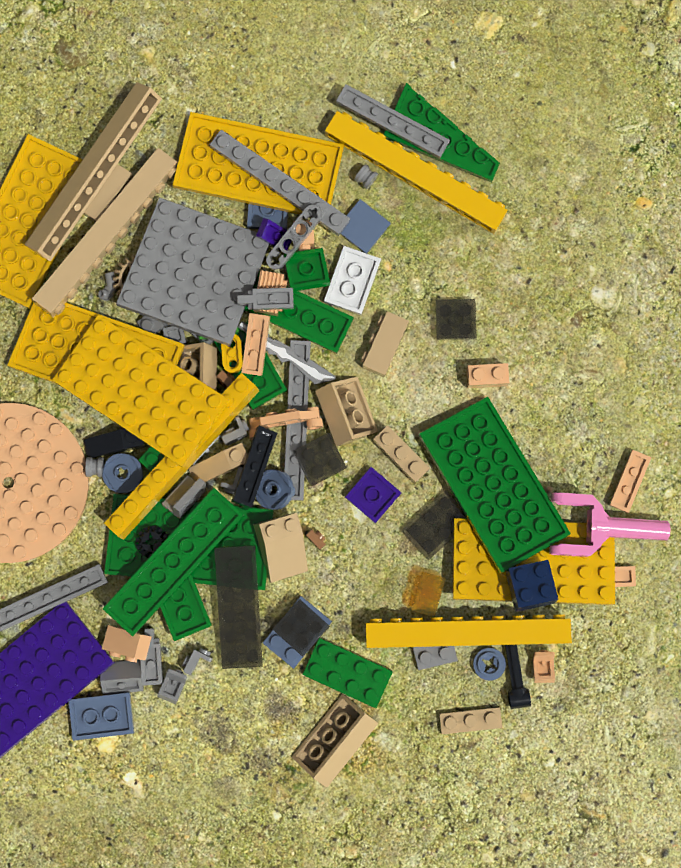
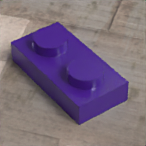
M263 218L256 237L275 247L287 230L270 219ZM291 239L284 241L283 246L287 251L291 244Z

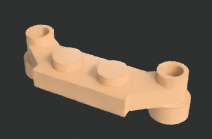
M319 407L307 408V411L287 409L282 414L270 412L266 413L265 417L250 418L249 439L253 440L259 425L264 428H272L306 422L308 430L323 428Z

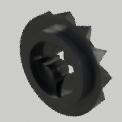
M148 526L141 529L136 537V547L139 553L150 558L168 538L167 534L157 526ZM150 533L153 539L160 540V542L154 544V551H152L150 545L143 543L150 539Z

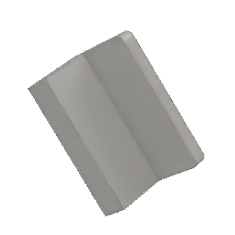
M187 476L162 503L163 507L181 519L206 492V482L200 478L195 481Z
M137 660V663L116 661L100 675L103 695L144 691L141 661Z

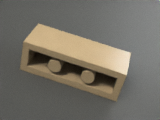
M117 164L83 215L96 222L133 178L132 173Z
M388 311L385 316L381 315L377 324L380 327L377 334L373 333L369 344L372 345L370 351H365L361 362L364 363L363 369L385 377L409 320Z
M388 425L373 439V442L414 484L429 471L430 467Z

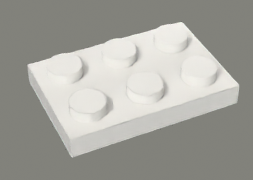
M344 246L324 303L362 315L381 258Z

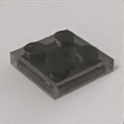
M475 299L435 300L436 340L477 339Z
M326 433L293 450L310 486H314L347 468L330 433Z
M299 599L273 630L303 657L330 626Z

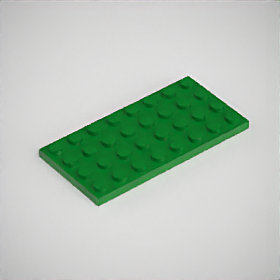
M489 397L419 433L418 436L500 574L571 534Z
M113 494L111 515L129 495ZM160 499L124 540L109 529L104 574L132 577L149 559L139 553L136 547V537L141 529L148 526H157L164 530L167 537H169L200 502H196L179 519L163 507L162 503L166 499ZM235 506L244 516L191 574L197 584L266 590L267 571L253 524L273 519L274 510L259 508L243 510L240 509V506ZM150 533V539L143 543L150 545L152 551H154V544L160 542V540L153 539Z

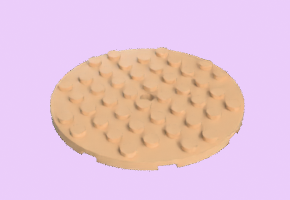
M0 404V563H18L32 560L45 555V553L59 546L72 533L80 521L86 507L89 491V477H86L85 472L86 457L73 433L56 417L46 411L26 404ZM11 477L14 480V485L12 488L7 489L4 486V479Z

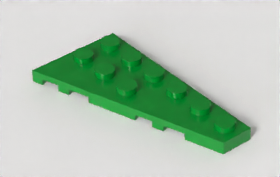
M406 83L395 111L449 139L450 142L439 159L387 130L384 133L386 139L395 141L402 146L492 183L500 163L486 150L480 148L472 141V138L467 134L465 135L458 129V126L436 107L429 104L422 95L415 92Z

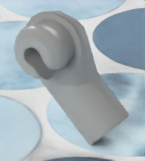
M114 272L104 274L107 285L98 293L101 300L108 301L117 292V289L113 287V285L117 284L113 281V277H115Z

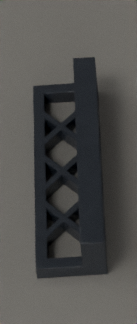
M260 425L257 426L231 502L241 505L240 509L248 510L253 506L277 436V432Z

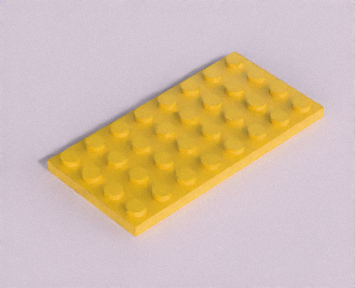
M190 112L173 181V188L299 215L303 212L210 148V143L220 130H223L331 205L344 144Z
M30 134L27 135L0 188V295L28 309L31 308L33 304L32 298L40 290L59 250L50 262L29 249L25 243L83 161V159Z
M33 302L7 366L56 384L52 379L95 318L100 314L65 303L62 313L56 314L53 318ZM100 315L164 358L178 365L185 347L184 344Z
M100 315L95 318L52 379L53 382L182 468L186 466L230 402L229 399Z
M454 518L452 600L512 602L506 573H499L469 520ZM564 522L571 534L552 546L560 544L588 545L586 543L587 523ZM609 537L591 556L550 555V547L516 565L521 566L549 560L559 599L556 603L615 605V538Z

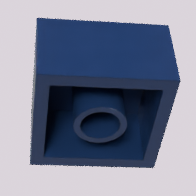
M549 560L511 567L505 572L515 612L555 604L559 600Z

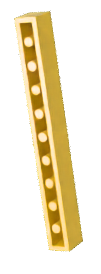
M337 111L325 130V136L336 143L344 144L346 149L492 234H495L508 211L501 202H493L488 199V195L472 190L468 183L455 180L451 173L438 170L437 166L430 161L424 162L415 152L410 151L409 153L405 151L401 144L395 141L393 143L388 141L382 133H374L369 130L368 125L363 122L357 123L346 112L340 113Z
M241 373L221 394L229 399L230 402L186 466L182 468L165 456L104 524L119 538L124 540L259 392L257 386Z
M533 615V619L525 620V616H512V620H504V616H492V620H484V616L472 617V621H463V617H451V621H443V617L431 618V622H423V618H410L411 622H402V618H392L390 623H382V619H370V623H366V648L572 643L571 619H565V615H553V619H545V615Z

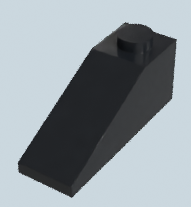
M125 429L84 439L86 455L92 458L146 447L145 442Z

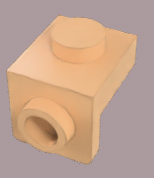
M548 650L534 652L532 660L534 683L555 682L554 652H549Z

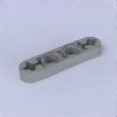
M309 205L305 208L268 254L266 262L270 268L281 269L322 220L323 210L321 207ZM317 209L318 211L316 214L318 215V217L311 218V220L309 221L312 223L311 226L308 224V222L302 220L304 217L305 219H308L311 216V213L309 212L310 210ZM301 223L306 226V232L303 235H299L296 232L297 225ZM287 239H291L294 243V247L290 251L285 250L283 246L284 241ZM280 248V250L283 253L287 254V256L285 257L284 255H281V257L279 258L280 264L273 265L272 263L274 260L272 259V257L279 256L281 252L277 250Z

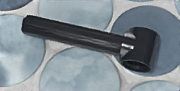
M505 645L512 690L508 691L510 709L531 707L529 689L523 686L517 645Z

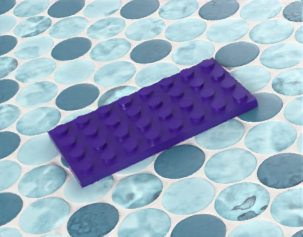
M68 602L56 606L0 653V758L115 663L106 650L102 649V645Z

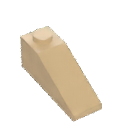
M243 443L237 444L190 467L189 472L195 481L199 478L204 482L211 481L238 469L239 466L243 467L247 452Z

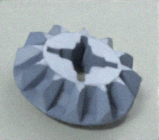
M485 648L475 655L473 666L480 678L492 681L502 676L506 668V661L500 651L494 648ZM494 656L493 664L497 669L489 668L484 672L486 664L482 659L489 661Z

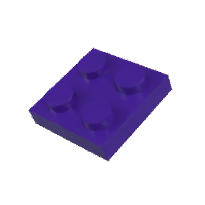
M370 467L345 498L376 524L400 496L401 492L375 469Z

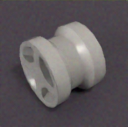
M365 164L354 180L357 183L361 182L367 190L379 174L376 171L372 172L369 166Z
M87 457L85 465L86 477H91L92 475L102 477L104 458L93 459L92 457Z

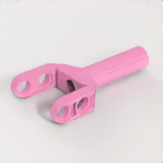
M551 493V502H555L558 505L587 506L589 510H587L586 537L588 545L560 544L550 546V555L591 556L609 537L667 541L670 536L671 529L668 521L609 517L604 511L603 506L593 495Z

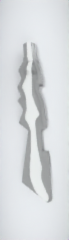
M242 321L238 328L247 334L248 324ZM268 334L266 350L270 355H276L281 363L290 361L314 384L336 379L335 375L310 359L307 362L295 355L294 349L280 341L271 339L269 337L270 334Z

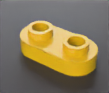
M236 334L233 338L235 342L233 348L221 344L223 367L230 374L240 372L243 365L242 342ZM236 361L237 365L230 367V362Z

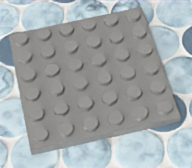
M159 197L116 305L230 347L246 307L238 306L237 295H248L247 291L253 289L270 244L256 237L257 232Z

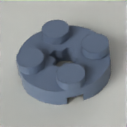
M115 454L104 465L102 476L104 483L110 490L119 494L134 491L143 480L141 463L129 454ZM121 468L123 470H128V473L126 474L127 477L125 479L123 477H118V474L120 473L119 469Z
M281 470L265 471L256 494L258 503L262 507L271 510H279L288 505L291 498L295 495V487L290 476ZM272 486H277V492L272 494Z

